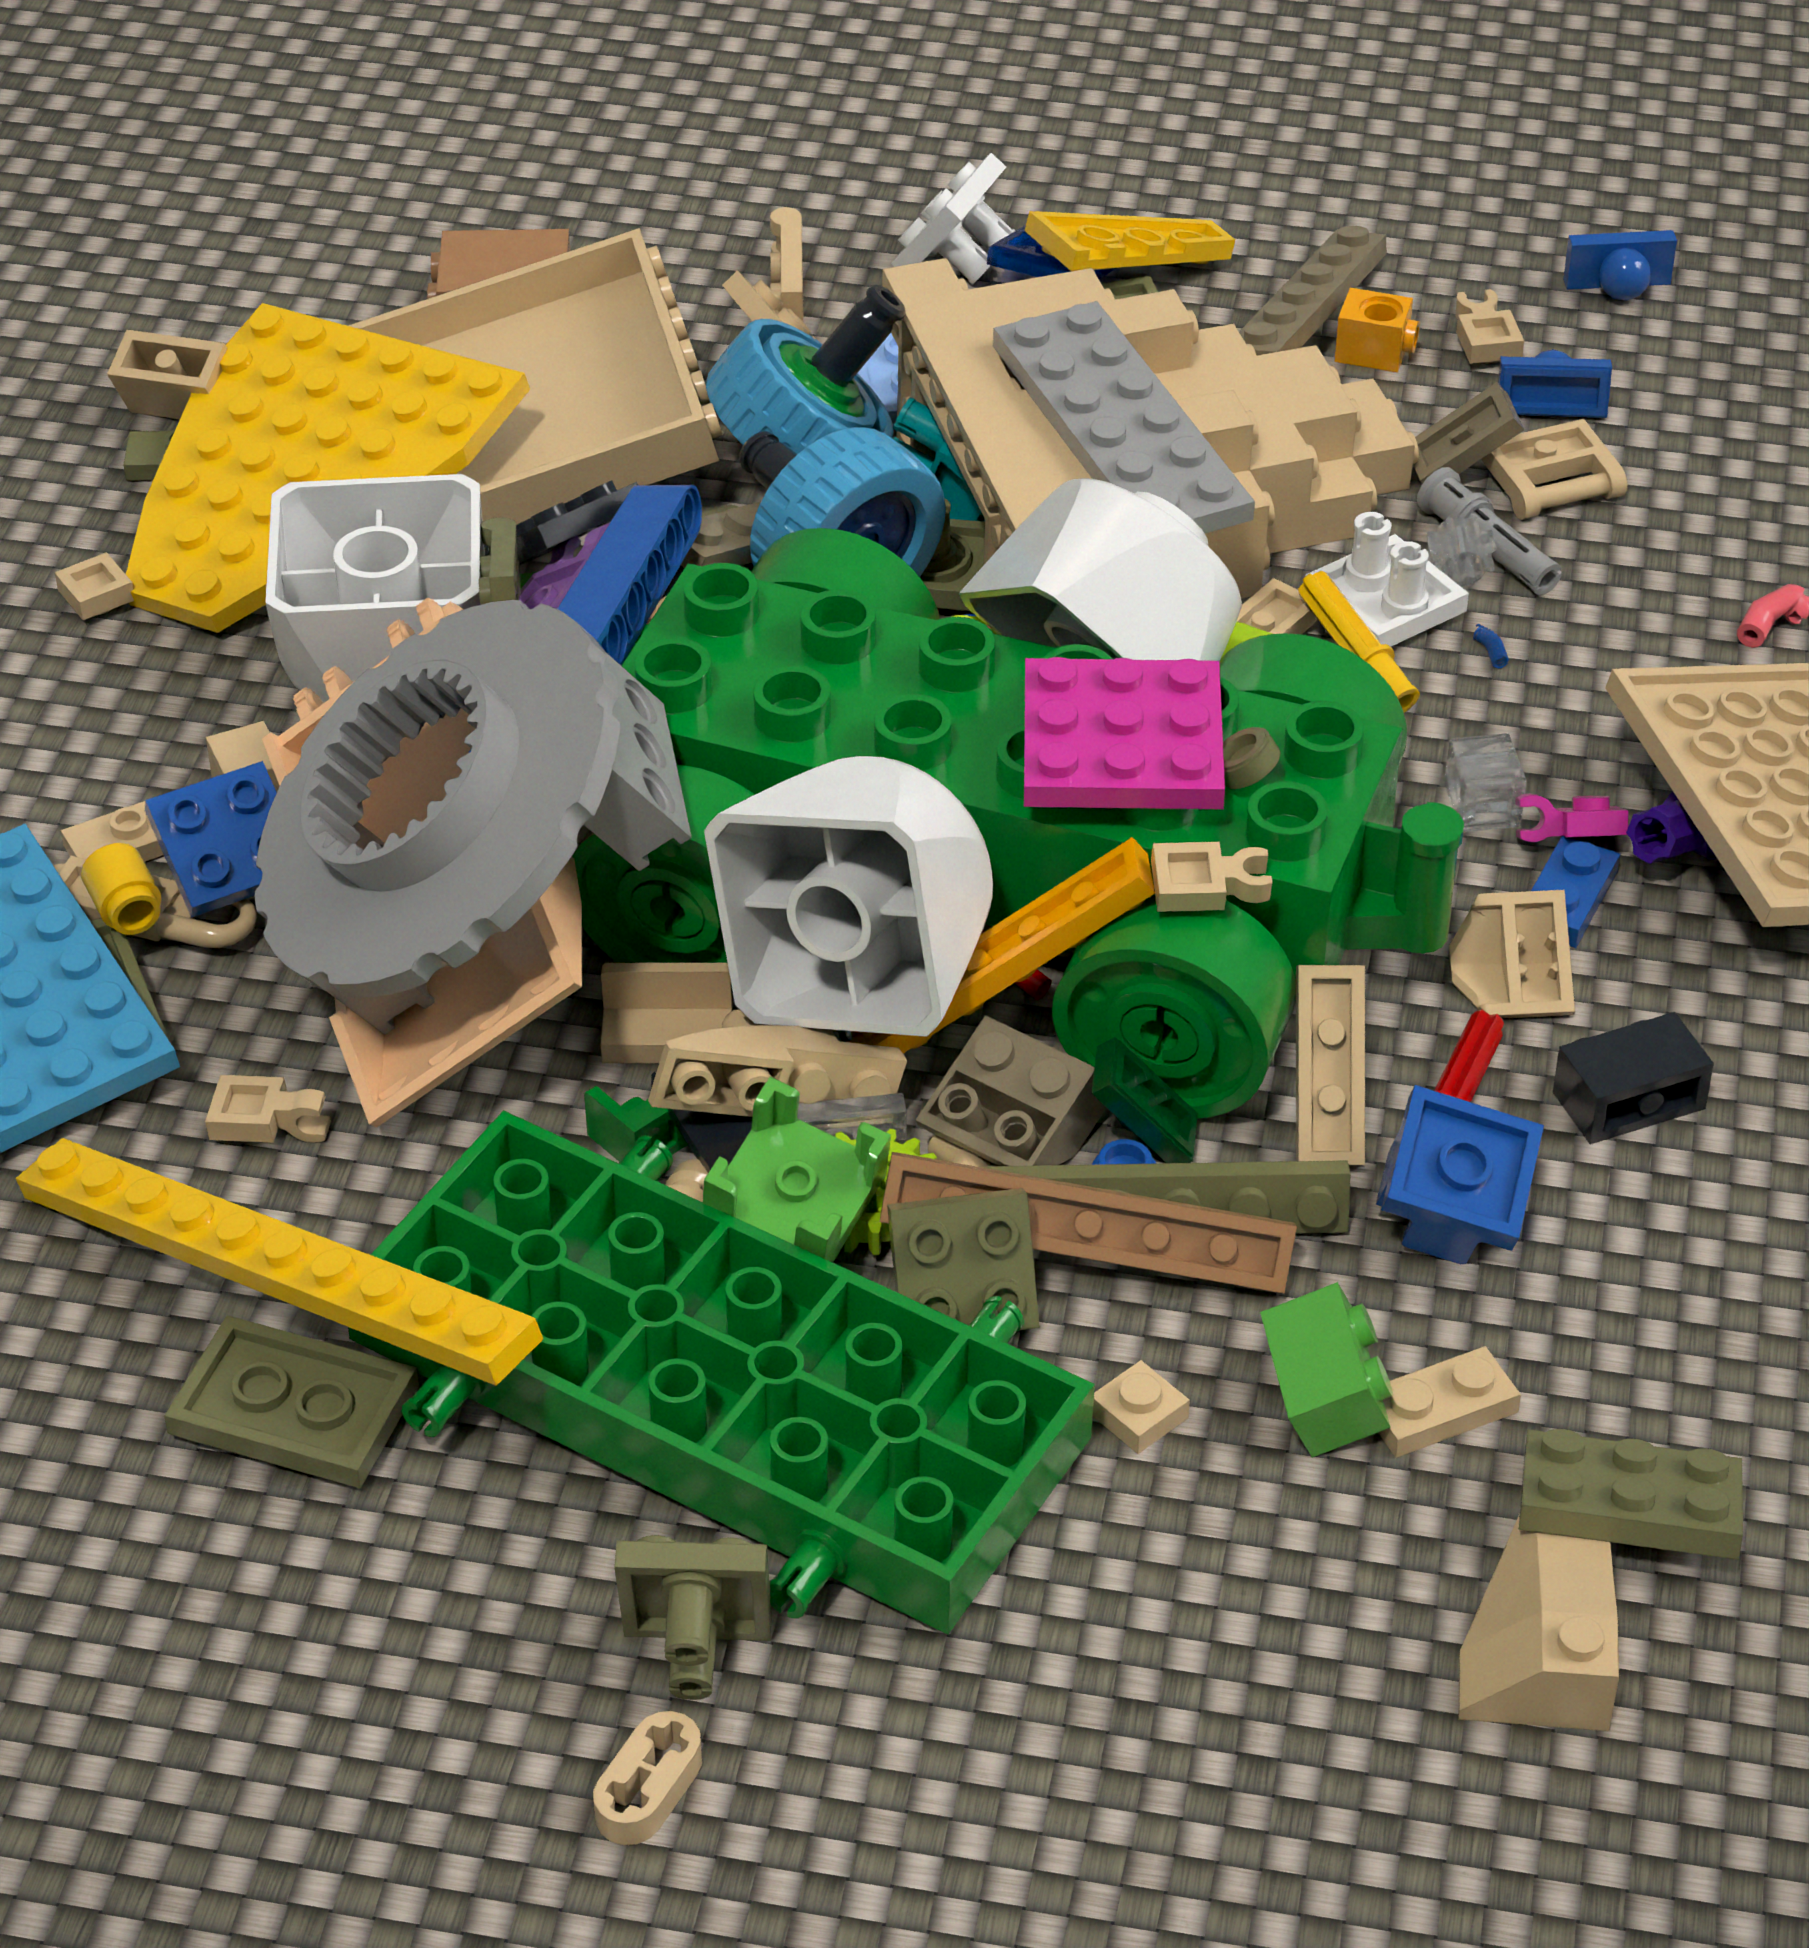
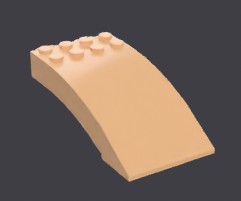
M426 598L416 606L417 615L424 630L418 635L429 633L436 627L440 619L464 609L451 601L445 606L440 607L433 599ZM400 619L389 625L386 630L392 648L411 635L416 634L408 623L406 624L404 620L401 621ZM386 657V658H385L384 660H382L380 663H378L377 665H375L373 668H376V667L380 666L381 664H383V663L387 660L388 657ZM334 666L322 674L329 700L324 703L315 691L313 692L307 687L303 688L293 695L300 721L279 736L269 733L262 738L279 786L284 777L291 773L298 765L301 758V747L313 729L337 699L354 682L339 667ZM461 708L455 717L450 718L445 714L443 719L439 718L434 726L425 722L419 735L413 740L404 737L400 741V752L397 756L389 757L382 763L384 769L382 775L370 779L366 785L372 793L369 798L362 801L364 814L363 818L358 822L385 843L388 836L393 832L400 838L405 836L408 823L412 819L424 821L427 818V805L431 801H442L446 796L444 789L446 781L459 777L462 772L456 763L459 758L468 754L471 749L464 743L466 736L475 730L467 722V717L470 714ZM571 856L548 889L506 932H497L485 940L479 953L459 967L445 966L438 969L427 982L428 994L434 998L435 1003L426 1009L416 1003L394 1017L395 1029L384 1035L335 998L336 1013L329 1017L369 1125L377 1128L582 987V903L574 858Z

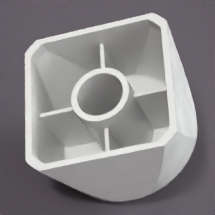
M463 474L290 482L272 493L266 607L279 659L288 678L299 690L305 687L310 688L325 703L329 700V696L325 689L326 685L323 683L322 674L336 666L342 671L344 670L351 681H355L368 668L371 669L391 654L393 649L386 631L387 627L398 619L404 620L417 635L424 631L419 620L420 618L417 615L416 606L428 597L437 602L440 607L445 606L450 601L463 609L480 605V556H485V550L481 539L482 508L479 483Z
M1089 478L1069 480L1054 490L1011 534L959 593L964 605L998 635L1054 648L1072 644L1089 645L1103 650L1112 659L1129 658L1132 660L1195 659L1220 662L1242 607L1240 592L1234 577L1221 559L1208 547L1206 535L1192 518L1175 505L1151 493L1140 491L1132 493L1114 484Z
M871 756L847 757L815 767L778 783L718 813L710 821L704 830L734 1002L755 1024L925 1037L939 1025L972 957L987 920L993 897L992 870L985 840L970 813L950 790L927 773L898 760Z

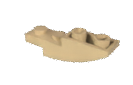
M783 1025L736 1026L710 1029L687 1034L665 1042L648 1101L651 1107L752 1117L755 1099L771 1076L799 1091L798 1109L889 1118L907 1059L901 1050L896 1047L840 1042L832 1029Z

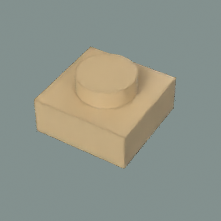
M107 552L55 572L58 591L82 620L105 614L116 607L134 601L131 595L133 590L132 581Z
M1140 1360L1094 1393L1093 1417L1139 1454L1189 1418L1190 1400Z

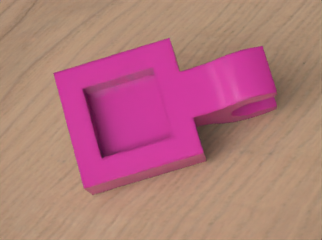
M1523 794L1515 798L1517 806H1535L1540 813V821L1537 826L1532 829L1523 828L1516 830V837L1528 842H1538L1552 836L1627 835L1626 831L1629 826L1628 810L1617 806H1610V796L1572 797L1573 808H1554L1549 800L1536 794Z

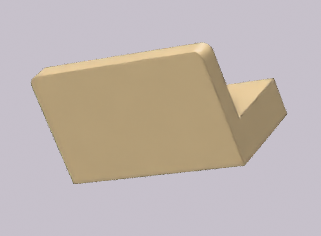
M728 963L603 964L601 971L604 1007L601 1036L602 1063H659L666 1041L687 1034L722 1028L725 1016L733 1011L732 985Z

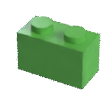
M1336 1282L1260 1312L1288 1419L1312 1458L1391 1428L1383 1399L1393 1396V1390L1378 1356L1370 1357L1368 1346L1377 1343L1378 1339L1370 1316L1362 1303L1352 1307L1339 1283Z

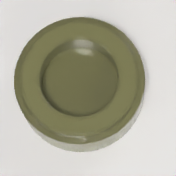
M1260 727L1246 728L1231 735L1223 742L1225 786L1230 789L1250 786L1264 778L1276 766L1280 758V749L1266 729Z

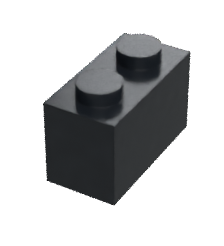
M1672 1012L1649 1020H1640L1629 1026L1589 1038H1580L1572 1043L1559 1046L1553 1094L1591 1145L1706 1109L1714 1062L1676 1012Z

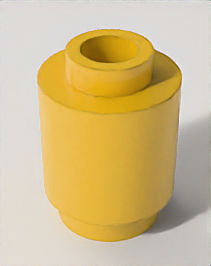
M125 843L105 845L94 851L85 860L81 869V879L103 922L107 926L114 928L121 934L135 935L146 931L155 924L161 912V893L139 851L135 847Z

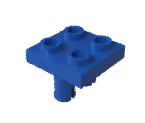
M263 761L145 800V813L191 918L255 896V890L260 885L263 874L262 870L256 867L261 835L269 810L277 794Z

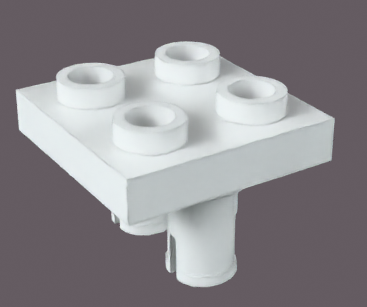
M992 153L977 168L968 162L948 184L954 192L951 193L947 188L944 191L941 190L920 213L927 219V222L925 223L918 217L898 239L905 248L891 264L896 267L920 263L931 252L934 255L939 253L944 258H947L949 263L957 268L973 285L994 262V258L1017 234L983 201L985 199L983 194L1004 171L1006 166ZM962 226L970 235L974 236L985 248H987L991 252L992 256H989L960 227Z
M1365 512L1358 515L1354 520L1355 531L1352 554L1312 571L1310 574L1313 575L1319 571L1326 572L1381 644L1396 645L1467 611L1469 593L1428 561L1429 554L1426 549L1421 550V545L1418 543L1405 542L1396 534L1389 537L1392 527L1391 522L1388 519L1384 520V516L1380 513Z

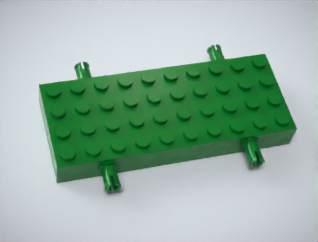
M503 1110L370 1254L536 1318L543 1336V1340L496 1386L348 1327L350 1340L393 1361L417 1367V1373L428 1378L413 1397L409 1398L402 1405L403 1417L414 1430L420 1432L423 1426L430 1420L431 1423L425 1428L424 1434L427 1437L437 1436L443 1430L445 1423L465 1400L472 1399L789 1556L790 1558L776 1576L770 1580V1603L776 1611L782 1613L791 1599L794 1600V1603L787 1611V1617L799 1619L806 1613L809 1604L828 1579L832 1577L948 1635L1091 1439L1095 1384L1008 1344L1024 1324L1023 1315L1014 1303L1008 1300L1004 1308L996 1316L995 1312L1002 1304V1297L991 1296L986 1299L982 1309L972 1322L967 1325L725 1212L705 1205L703 1202L657 1181L663 1173L670 1169L673 1164V1157L668 1147L658 1139L646 1153L645 1149L652 1143V1136L649 1135L639 1137L631 1150L617 1163Z

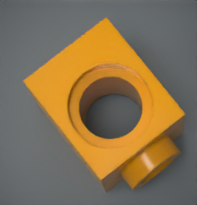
M1350 287L1338 317L1335 362L1398 373L1405 352L1414 353L1418 341L1420 321L1411 320L1413 298Z

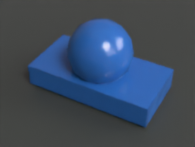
M1674 231L1569 235L1563 277L1566 289L1603 288L1613 299L1627 301L1637 298L1647 290L1648 286L1671 285L1677 245Z
M1554 349L1542 351L1535 357L1500 356L1498 383L1508 393L1518 415L1607 418L1612 363L1611 359L1571 358L1565 352Z

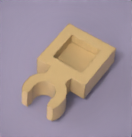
M1491 289L1485 290L1483 303L1469 301L1465 292H1458L1455 316L1458 320L1456 333L1470 364L1500 362V356L1523 357L1524 339L1511 310L1497 311L1498 296Z
M1220 842L1153 843L1151 866L1157 912L1224 910L1226 895H1234L1238 899L1249 903H1261L1270 900L1272 876L1250 875L1266 873L1268 850L1260 847H1248L1239 850L1233 856H1222Z

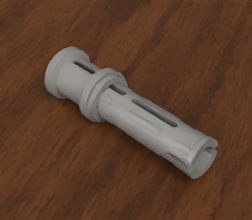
M1442 467L1428 476L1421 485L1417 494L1418 507L1427 514H1436L1448 524L1449 532L1459 540H1472L1496 561L1521 579L1537 595H1544L1557 585L1562 576L1560 571L1562 569L1561 565L1543 554L1525 537L1496 516L1491 500L1481 492L1472 493L1462 485L1459 474L1453 469Z

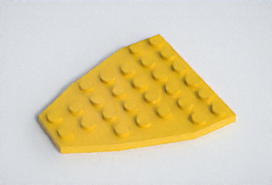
M262 303L226 344L228 349L220 361L222 373L210 393H191L144 500L126 570V575L133 584L131 595L134 601L129 602V605L216 633L224 630L266 605L272 493L290 482L457 474L471 463L529 392L530 387L525 373Z

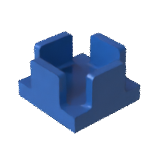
M1414 1085L1408 1097L1402 1125L1388 1152L1376 1205L1381 1206L1382 1211L1410 1219L1402 1240L1404 1247L1458 1264H1466L1476 1245L1480 1242L1512 1251L1520 1237L1544 1125Z

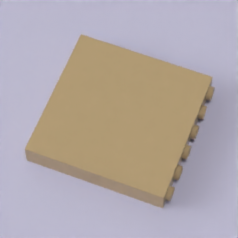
M640 228L349 325L354 328L525 373L530 387L529 392L471 463L457 473L463 474L480 484L482 522L491 518H510L515 520L517 525L539 512L559 503L573 500L581 494L613 480L617 490L635 482L638 485H649L719 461L712 439L723 434L713 404L710 403L706 385L658 247L656 245L646 248Z

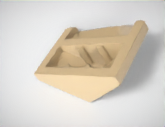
M1565 890L1483 893L1477 895L1471 909L1449 945V963L1452 984L1478 1010L1483 1009L1489 1015L1498 1014L1501 1018L1574 1015L1575 1004Z

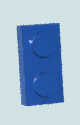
M1561 836L1531 891L1565 890L1569 946L1577 948L1618 873L1621 853L1601 848L1588 842Z

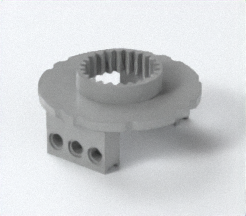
M520 600L497 601L473 606L440 619L436 627L427 634H413L392 649L390 656L383 664L376 668H368L325 713L301 747V758L298 765L291 773L284 777L279 786L261 835L256 860V867L262 870L263 874L260 885L255 890V904L257 912L267 919V926L263 934L272 951L288 968L315 987L330 993L384 1035L395 1029L394 1017L416 1003L424 1009L435 1003L434 998L428 994L427 982L438 969L445 966L457 968L479 953L486 939L497 932H506L537 902L578 846L577 835L583 824L638 871L650 865L648 853L674 838L682 844L692 838L664 704L609 656L596 639L564 612L542 603L533 609H529ZM462 708L470 714L467 717V722L475 730L466 736L464 742L472 748L471 752L459 758L456 763L462 770L461 774L457 778L446 781L444 784L446 796L442 801H431L427 805V818L424 821L412 819L408 823L405 836L400 838L393 832L384 843L358 822L363 818L364 814L362 801L369 798L372 793L366 785L370 779L382 775L384 772L382 763L389 757L397 756L400 752V741L404 737L413 740L419 735L425 722L434 726L439 718L443 719L445 714L450 718L455 717Z

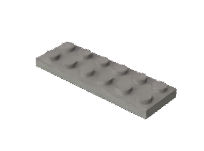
M1097 301L1077 304L1068 309L1037 317L1024 318L1018 322L993 328L994 349L1092 479L1114 484L1132 493L1137 491L1148 492L1161 497L1192 518L1203 530L1204 534L1253 520L1254 499Z

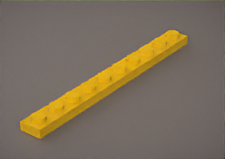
M61 1138L55 1145L41 1152L37 1160L15 1178L25 1199L496 1386L543 1340L536 1318L65 1138Z

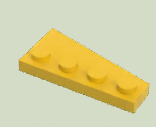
M1029 211L1025 232L1042 246L1043 252L1057 258L1070 271L1089 268L1095 270L1187 262L1207 264L1209 261L1231 259L1236 240L1212 220Z

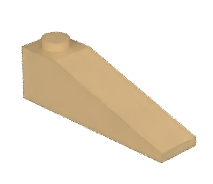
M1518 1516L1460 1649L1458 1719L1609 1731L1619 1681L1618 1616L1610 1542L1519 1530Z

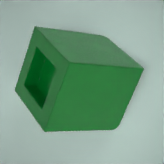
M594 1086L584 1093L587 1135L619 1162L631 1150L635 1141L644 1135L652 1136V1143L645 1149L646 1153L657 1139L668 1147L672 1155L688 1145L669 1116L667 1108L651 1107L648 1099L644 1101L640 1097H633L619 1105L598 1086Z

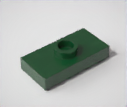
M1114 1037L1097 1046L1092 1094L1117 1117L1120 1124L1127 1131L1134 1132L1166 1163L1193 1162L1198 1113L1117 1038Z

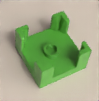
M770 1076L755 1099L752 1129L728 1166L727 1160L719 1156L704 1179L703 1204L725 1212L830 1262H834L886 1176L891 1134L868 1123L861 1122L857 1130L856 1146L797 1119L799 1091Z

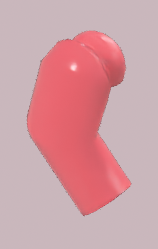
M1787 584L1753 601L1737 629L1739 641L1751 648L1761 646L1774 622L1782 615L1791 624H1800L1802 618L1806 619L1809 616V596L1803 594L1804 588L1795 584Z

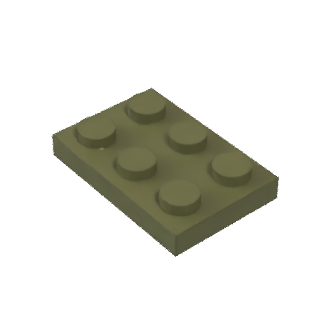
M226 1315L165 1413L167 1433L361 1488L403 1415L401 1411L402 1405L409 1398L413 1397L419 1386L417 1367Z
M1528 1429L1524 1452L1518 1529L1739 1560L1743 1538L1742 1458L1726 1456L1719 1451L1707 1448L1686 1451L1656 1447L1640 1439L1612 1441L1582 1437L1578 1433L1566 1429H1552L1547 1432Z

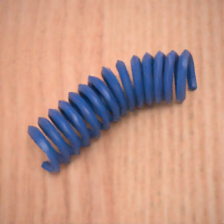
M1477 624L1476 627H1479L1473 634V640H1477V642L1486 647L1494 668L1500 669L1505 667L1509 662V658L1501 638L1491 629Z

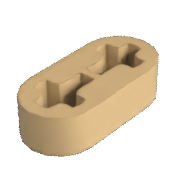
M674 1711L657 1712L646 1717L636 1727L599 1778L593 1791L595 1821L601 1835L609 1841L621 1845H634L650 1839L661 1828L694 1781L702 1766L700 1730L691 1718ZM672 1743L681 1745V1752L670 1749L655 1767L654 1747L659 1750H667ZM641 1789L642 1808L630 1805L623 1813L615 1811V1803L628 1805Z

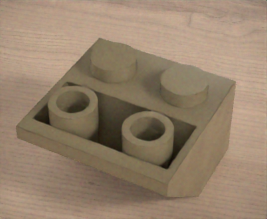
M985 1015L916 1118V1123L919 1127L998 1166L1060 1165L1075 1157L1107 1107L1092 1094L1095 1067Z

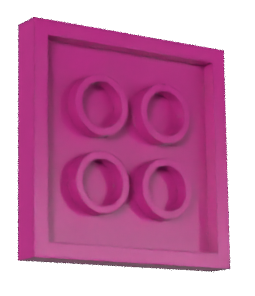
M1025 658L1024 807L1224 809L1225 779L1219 661L1195 659Z

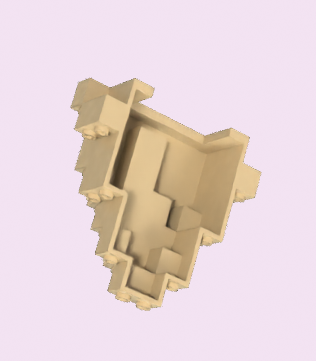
M947 258L883 269L882 286L894 293L905 307V316L901 321L894 323L891 332L898 345L897 417L909 397L916 399V401L930 409L985 518L984 564L1028 516L1060 485L1073 479H1092L993 347V328L1018 322L1024 318L1037 317L1068 309L1077 304L1097 301L1254 499L1255 507L1252 521L1205 533L1208 539V547L1231 572L1237 583L1241 598L1251 597L1262 588L1263 570L1269 569L1271 553L1354 538L1355 518L1362 513L1371 512L1376 509L1377 495L1410 489L1412 466L1418 462L1419 458L1418 444L1414 434L1407 432L1399 420L1393 401L1386 399L1374 378L1341 384L1337 369L1333 365H1328L1317 345L1257 356L1254 347L1251 344L1245 343L1234 324L1199 330L1194 312L1186 310L1175 289L1114 300L1111 290L1103 288L1092 268L968 289L964 278H957ZM897 432V437L900 440L911 445L916 450L935 458V451L917 440Z

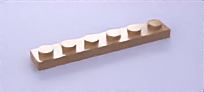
M898 1152L891 1153L880 1222L889 1224L887 1204L1023 1188L1028 1195L1032 1249L1285 1293L1297 1229L1295 1223Z

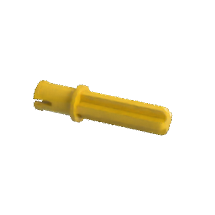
M1319 571L1313 575L1310 573L1303 578L1302 585L1298 588L1301 598L1336 644L1353 652L1370 664L1391 686L1402 706L1403 712L1408 711L1419 699L1420 692L1410 683L1394 661L1395 653L1392 647L1380 643L1326 572Z

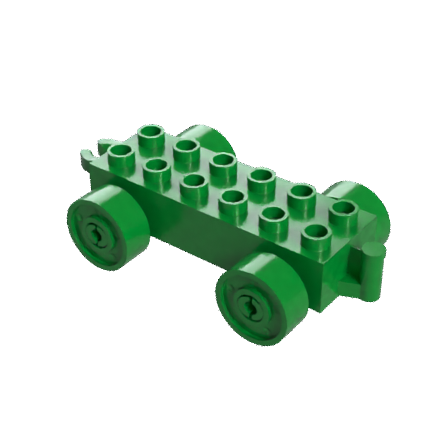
M811 528L795 531L777 539L763 552L752 571L731 563H713L705 566L688 563L650 623L646 624L622 664V667L664 704L692 838L682 844L674 838L648 853L650 865L640 871L591 830H588L572 857L575 861L582 903V927L598 947L617 963H727L704 830L718 813L794 776L842 758L856 756L884 757L912 765L939 781L963 804L977 824L989 853L993 878V897L985 924L995 926L1131 837L1148 853L1152 879L1151 856L1153 843L1220 842L1222 856H1233L1239 850L1248 847L1267 849L1268 862L1266 873L1250 875L1272 876L1270 900L1261 903H1249L1238 899L1234 895H1226L1224 910L1157 912L1156 897L1153 894L1145 899L1138 908L1127 911L1090 934L1084 943L1076 947L1053 997L1052 1015L1055 1031L1068 1055L1095 1067L1097 1046L1115 1037L1198 1113L1197 1118H1207L1230 1112L1242 1106L1251 1099L1261 1086L1295 1007L1296 966L1339 965L1345 950L1401 948L1412 953L1424 954L1434 952L1443 947L1448 939L1458 848L1462 844L1464 821L1461 815L1452 807L1441 803L1427 802V804L1417 805L1409 809L1404 814L1401 829L1393 827L1398 769L1407 744L1406 719L1396 694L1387 681L1370 664L1353 652L1327 640L1289 633L1269 634L1249 639L1229 650L1219 662L1223 742L1238 731L1251 727H1260L1269 732L1280 749L1278 763L1264 778L1240 789H1230L1225 786L1224 809L1024 807L1025 658H1112L1103 650L1089 645L1072 644L1054 648L993 634L985 624L971 618L947 617L940 619L935 601L924 582L905 561L892 551L855 533L830 528Z

